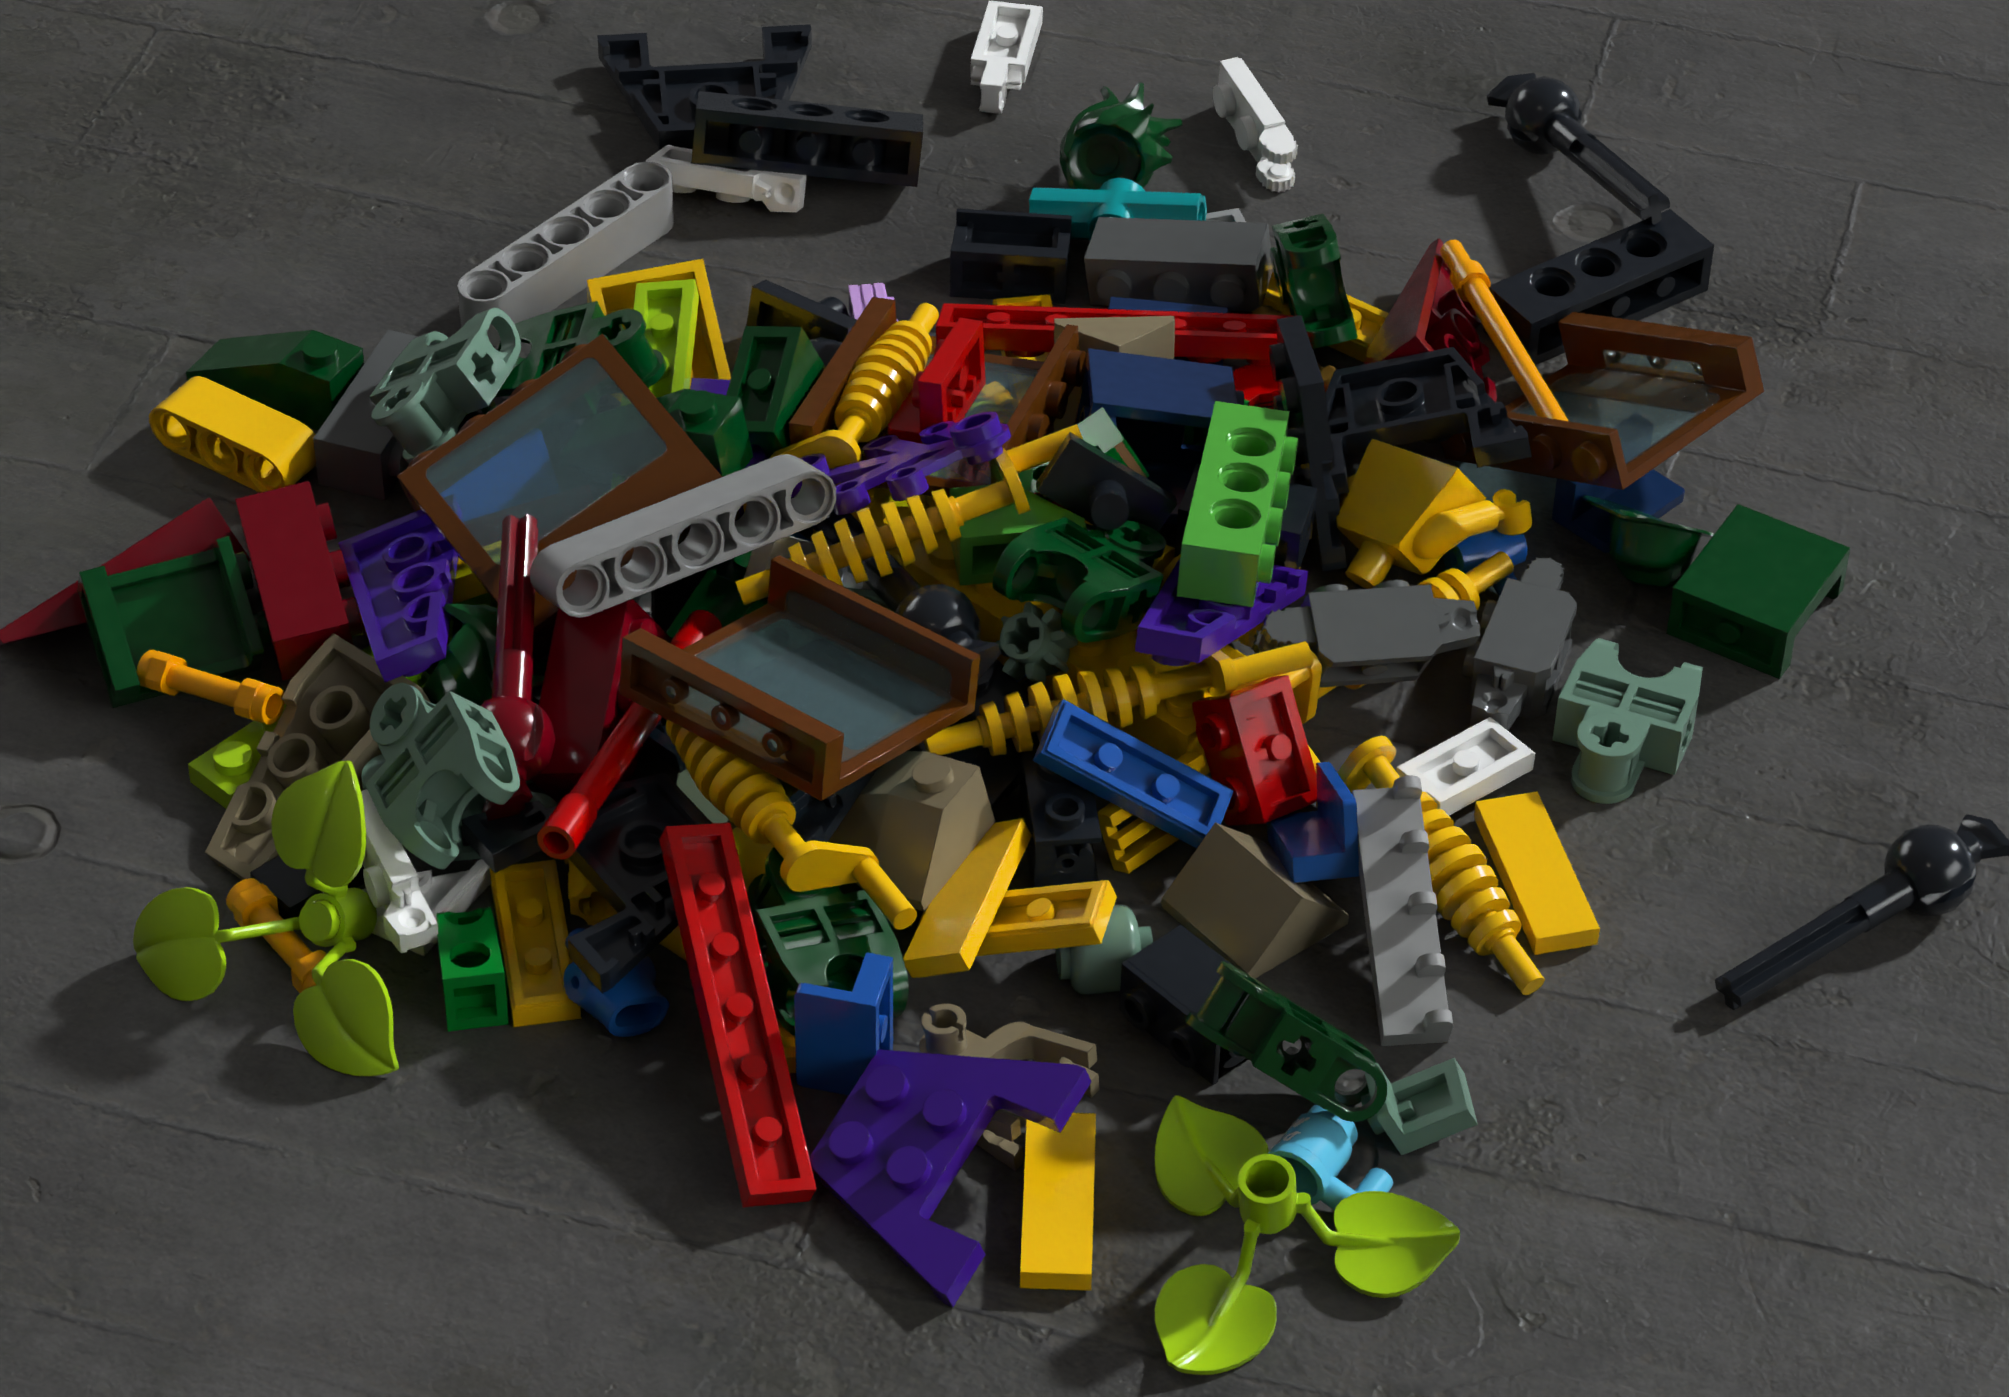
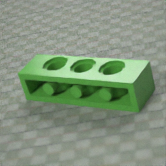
M1215 401L1181 546L1177 586L1178 597L1253 607L1258 582L1271 583L1275 551L1279 544L1283 510H1286L1290 478L1294 472L1298 438L1287 436L1290 411Z

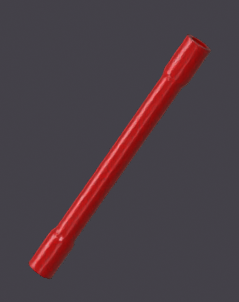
M693 611L670 643L680 649H684L721 629V622L714 614L708 611ZM632 702L574 788L560 800L538 832L537 841L544 853L560 860L567 859L573 855L596 821L597 812L662 716Z

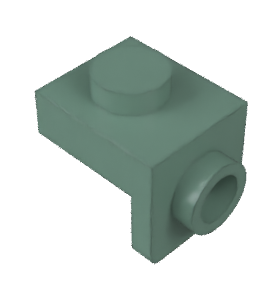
M1455 1058L1393 1083L1389 1081L1379 1064L1375 1063L1386 1079L1387 1097L1379 1112L1367 1120L1376 1135L1383 1132L1387 1133L1401 1155L1478 1125L1465 1073ZM1366 1072L1365 1076L1369 1093L1361 1096L1362 1106L1372 1099L1375 1092L1374 1079Z

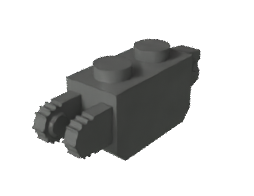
M1536 557V560H1531L1530 564H1527V569H1525L1521 581L1507 578L1498 601L1488 600L1485 605L1480 623L1482 640L1476 641L1474 646L1467 648L1462 671L1463 676L1472 678L1469 704L1472 705L1470 720L1472 725H1476L1491 717L1508 731L1518 716L1532 719L1547 712L1571 652L1573 641L1570 638L1571 628L1577 610V602L1568 592L1560 591L1564 575L1562 563L1552 560L1551 557L1540 559Z
M1391 580L1382 582L1371 589L1348 590V587L1342 584L1325 585L1308 593L1300 607L1285 608L1284 611L1278 609L1276 612L1272 610L1269 615L1265 616L1263 620L1264 625L1261 630H1257L1254 635L1255 641L1251 650H1254L1256 654L1306 641L1322 666L1320 687L1416 681L1435 654L1474 646L1481 635L1474 601L1434 598L1431 584L1409 586L1407 581Z

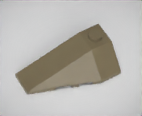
M332 633L290 680L281 698L286 707L274 731L264 732L257 747L261 757L249 781L237 787L205 851L207 856L241 880L251 878V871L279 856L272 836L271 819L274 806L281 793L293 782L336 762L346 760L352 761L362 791L361 774L364 766L372 758L382 754L377 742L373 740L370 733V718L377 700L392 685L407 683L417 688L424 700L431 703L423 689L404 676L384 682L375 658Z
M906 751L877 769L828 842L871 849L879 860V866L914 909L925 911L991 826L996 823L980 767L927 751ZM778 778L788 797L799 790Z

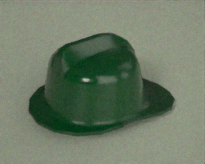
M1588 495L1583 496V500L1609 512L1611 558L1617 563L1623 575L1635 583L1666 588L1673 586L1678 580L1679 575L1685 573L1689 568L1702 536L1713 537L1714 533L1668 523L1612 501Z

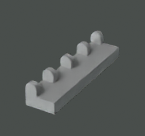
M1413 775L1397 778L1394 781L1393 788L1353 790L1352 792L1357 804L1359 876L1381 1046L1448 1042L1453 1029L1452 1012L1448 1009L1444 979L1446 971L1444 955L1441 954L1436 919L1437 899L1432 889L1428 859L1429 839L1428 833L1424 829L1421 807V780Z

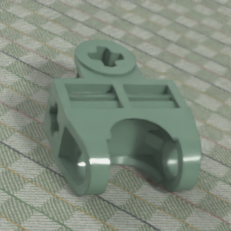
M491 308L467 320L449 338L437 331L419 336L406 346L389 367L369 397L375 404L371 417L378 426H387L404 448L402 456L408 464L419 454L428 450H435L454 437L458 432L459 425L467 414L490 405L511 373L521 351L520 336L511 318L503 310ZM490 324L499 333L501 339L500 351L496 350L489 341L487 331Z
M1601 638L1593 641L1577 659L1558 697L1553 741L1578 747L1581 750L1572 768L1571 784L1573 789L1581 797L1589 801L1612 804L1627 799L1633 793L1644 767L1675 775L1692 739L1703 667L1684 662L1681 668L1674 666L1669 673L1663 676L1653 678L1641 677L1628 672L1622 667L1618 660V643Z
M397 683L385 690L377 700L370 718V733L373 740L377 742L385 762L365 783V786L384 825L407 850L424 862L438 869H446L459 854L457 844L461 841L459 834L460 819L471 799L477 794H481L491 802L503 805L519 789L520 778L513 751L491 711L451 691H448L437 704H433L424 700L417 688L407 683Z

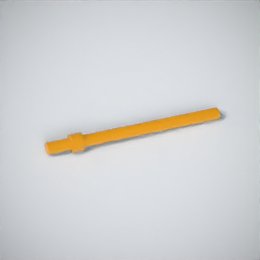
M1449 240L1445 242L1440 249V254L1451 271L1450 282L1460 299L1471 304L1536 415L1569 421L1490 292L1491 282L1482 265L1470 259L1460 241Z

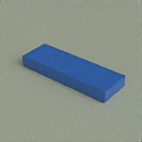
M1064 699L1054 708L1033 758V761L1195 848H1198L1215 822L1218 824L1222 823L1234 792L1232 789Z

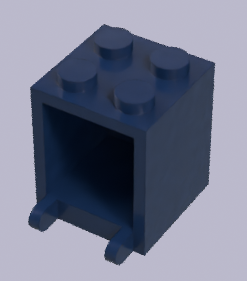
M1088 348L1074 425L1079 424L1103 407L1150 475L1147 479L1176 496L1177 505L1164 524L1177 525L1178 508L1196 463L1201 464L1205 444L1200 446L1182 443L1185 426L1207 428L1208 434L1215 401L1244 405V391L1235 390L1232 367Z

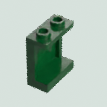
M745 326L726 395L741 398L750 443L760 445L768 459L775 451L790 446L789 422L826 368L802 327Z
M1737 504L1673 587L1666 634L1780 679L1791 664L1796 635L1825 596L1836 599L1843 591L1850 547Z
M229 536L216 539L215 546L211 550L107 576L105 566L79 572L77 592L112 708L165 695V693L140 685L136 672L142 655L148 650L153 649L186 659L187 667L224 678H231L261 669L264 648L271 647L270 632L262 610L252 612L246 590L253 588L251 569L244 552L234 554Z

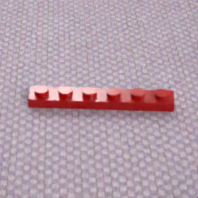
M944 303L936 324V345L939 340L946 339L959 318L983 321L984 352L986 350H1006L1019 357H1036L1045 352H1050L1054 346V318L1174 316V357H1187L1191 362L1206 364L1216 363L1222 358L1246 359L1248 363L1253 365L1271 366L1269 345L1277 344V319L1293 316Z
M731 823L666 826L659 841L742 1206L754 1207L809 1202L817 1188Z

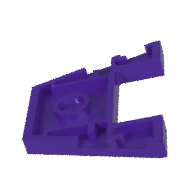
M878 1049L876 1055L873 1056L809 1157L813 1175L868 1229L871 1228L895 1252L897 1258L906 1267L909 1266L922 1278L944 1304L954 1307L986 1254L978 1241L930 1221L929 1219L996 1111L1000 1109L1007 1110L1061 1133L1091 1084V1079L1085 1068L1074 1064Z

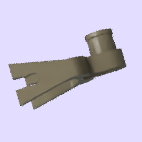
M953 1004L932 1006L929 1008L931 1015L924 1013L922 1016V1028L925 1034L919 1043L920 1053L1009 1060L1032 1059L1037 1062L1074 1064L1085 1068L1091 1079V1084L1085 1094L1092 1098L1100 1090L1098 1073L1090 1070L1097 1062L1096 1044L1035 1027L1025 1022L1007 1024L986 1038H983L966 1030V1014L960 1007ZM996 1111L976 1145L1014 1171L1024 1163L1022 1146L1013 1142L1021 1135L1019 1117Z

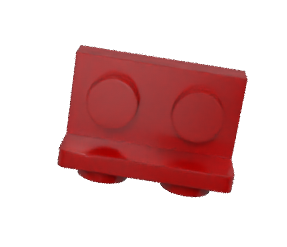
M959 318L946 339L939 340L929 365L924 371L917 373L908 397L903 401L889 422L888 435H897L901 440L922 444L919 433L925 428L945 421H954L956 423L965 417L986 384L983 321Z
M1288 675L1270 677L1224 696L1207 697L1192 702V710L1196 721V735L1204 749L1211 777L1213 780L1234 791L1223 818L1227 825L1264 824L1317 802L1316 771Z

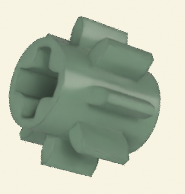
M1026 602L1022 613L1015 614L1012 617L1003 616L1001 618L1003 627L1000 633V640L995 643L998 644L1001 654L1010 658L1005 662L1002 670L1017 681L1026 674L1030 681L1035 684L1042 682L1044 686L1046 676L1053 675L1059 671L1067 673L1069 668L1066 663L1069 658L1070 648L1078 645V640L1061 631L1062 614L1054 608L1043 614L1040 608L1031 602Z

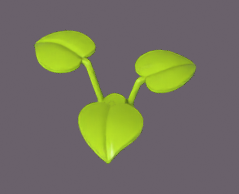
M350 760L339 761L293 782L281 793L273 809L271 819L272 836L280 858L291 868L306 869V884L324 892L310 897L302 908L299 917L218 930V907L210 894L196 888H175L156 896L143 909L135 925L133 947L137 953L136 959L161 992L180 1001H193L214 993L224 978L226 956L220 943L301 929L304 936L314 944L321 947L334 946L312 969V978L316 985L303 990L296 997L293 1007L295 1028L304 1048L319 1063L344 1074L377 1076L392 1073L399 1069L394 1049L393 1011L389 993L378 972L369 964L355 959L339 960L345 953L355 951V941L367 938L373 932L377 922V910L372 904L368 893L360 888H348V884L357 876L364 860L366 823L362 793L353 763Z
M1175 1095L1162 1118L1155 1144V1174L1162 1195L1176 1209L1192 1216L1209 1215L1227 1201L1232 1207L1239 1208L1241 1218L1245 1224L1238 1268L1233 1278L1218 1266L1199 1264L1177 1271L1161 1288L1155 1305V1326L1167 1363L1178 1372L1194 1375H1214L1244 1365L1266 1347L1274 1333L1277 1322L1276 1302L1268 1291L1256 1286L1246 1285V1282L1250 1276L1259 1234H1275L1292 1223L1297 1213H1301L1325 1245L1338 1247L1335 1253V1269L1340 1279L1361 1294L1379 1298L1397 1297L1406 1294L1426 1281L1458 1245L1460 1230L1438 1211L1420 1202L1394 1193L1365 1191L1355 1193L1338 1203L1334 1211V1227L1336 1232L1332 1231L1312 1207L1310 1195L1305 1192L1296 1193V1174L1292 1165L1278 1155L1268 1154L1269 1149L1265 1139L1253 1126L1233 1115L1202 1107L1184 1097Z

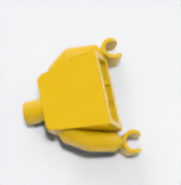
M1372 439L1369 443L1356 474L1347 477L1349 493L1340 494V511L1336 518L1337 528L1359 549L1345 574L1353 582L1365 589H1371L1382 583L1392 565L1423 575L1430 572L1446 552L1470 536L1494 529L1504 535H1519L1528 531L1532 526L1530 502L1527 500L1517 502L1516 494L1507 489L1498 490L1492 497V503L1486 500L1483 493L1458 467Z

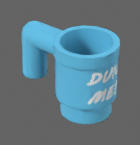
M1318 1105L1311 1107L1308 1113L1301 1114L1280 1141L1268 1152V1154L1284 1158L1292 1165L1296 1174V1193H1308L1311 1197V1205L1321 1201L1335 1211L1336 1206L1341 1200L1355 1193L1365 1191L1389 1192L1393 1186L1391 1176L1380 1168L1370 1169L1355 1190L1336 1178L1351 1157L1352 1146L1357 1140L1358 1132L1354 1122L1343 1120Z

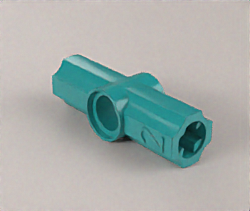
M1125 178L1110 179L1104 182L1099 190L1033 188L1029 199V213L1072 216L1071 239L1091 240L1098 217L1206 221L1207 215L1206 199L1201 193L1146 192L1138 183Z

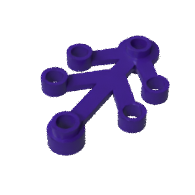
M983 412L964 418L956 423L954 421H945L925 428L919 433L922 444L901 440L897 435H887L872 440L863 446L866 457L864 461L830 469L824 454H811L800 457V459L824 472L833 480L834 484H838L835 486L836 502L833 509L836 515H845L869 505L871 499L867 490L884 482H887L894 501H904L908 497L921 495L929 489L925 476L962 458H966L967 463L970 465L990 461L1003 453L1002 445L1011 438V432L1007 424L1000 423L996 412ZM802 481L793 489L791 497L794 498L799 493Z

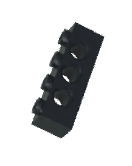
M699 91L691 164L917 187L923 140V114Z
M1669 209L1662 212L1663 220L1659 223L1652 224L1645 219L1494 283L1489 287V290L1533 363L1537 365L1565 353L1558 321L1572 312L1638 321L1707 291L1714 244Z

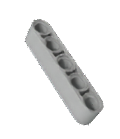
M655 162L635 163L625 168L463 275L457 285L461 327L476 314L491 308L503 310L514 324L551 312L585 289L588 279L603 277L667 234L674 224L673 186L670 170L664 165ZM490 324L487 331L489 341L492 346H498L501 340L499 333Z
M789 454L778 455L549 545L541 550L533 560L530 569V580L537 593L569 616L578 618L590 616L817 525L832 512L836 502V487L828 475L802 459ZM802 481L799 493L791 499L793 489ZM747 503L745 513L739 520L735 521L737 511L742 505ZM691 525L689 535L683 542L678 544L682 531ZM634 547L632 558L626 565L621 567L620 564L623 556ZM577 570L574 582L570 587L563 590L562 587L565 579L569 574Z

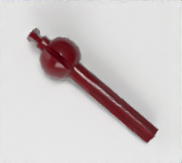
M528 514L520 519L513 515H508L502 520L492 699L485 700L481 707L493 713L513 751L520 778V787L503 805L486 799L481 813L486 812L488 821L521 814L520 812L526 807L525 803H529L533 798L526 781L533 780L550 763L556 740L553 724L543 708L531 701L535 590L530 580V569L533 560L537 556L538 528L537 519Z

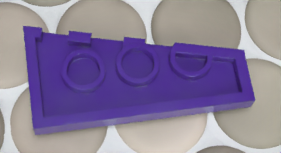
M455 496L445 499L447 504L463 522V514ZM418 510L339 542L338 544L343 554L347 573L371 649L384 682L400 676L411 677L427 670L432 663L445 659L451 614L444 610V605L453 604L458 554L423 510Z
M1179 558L1138 626L1135 652L1151 654L1154 661L1168 666H1185L1190 664V662L1200 663L1262 623L1265 616L1269 615L1272 610L1274 612L1278 609L1282 610L1304 596L1308 571L1274 565L1271 583L1258 582L1254 606L1247 607L1178 597Z

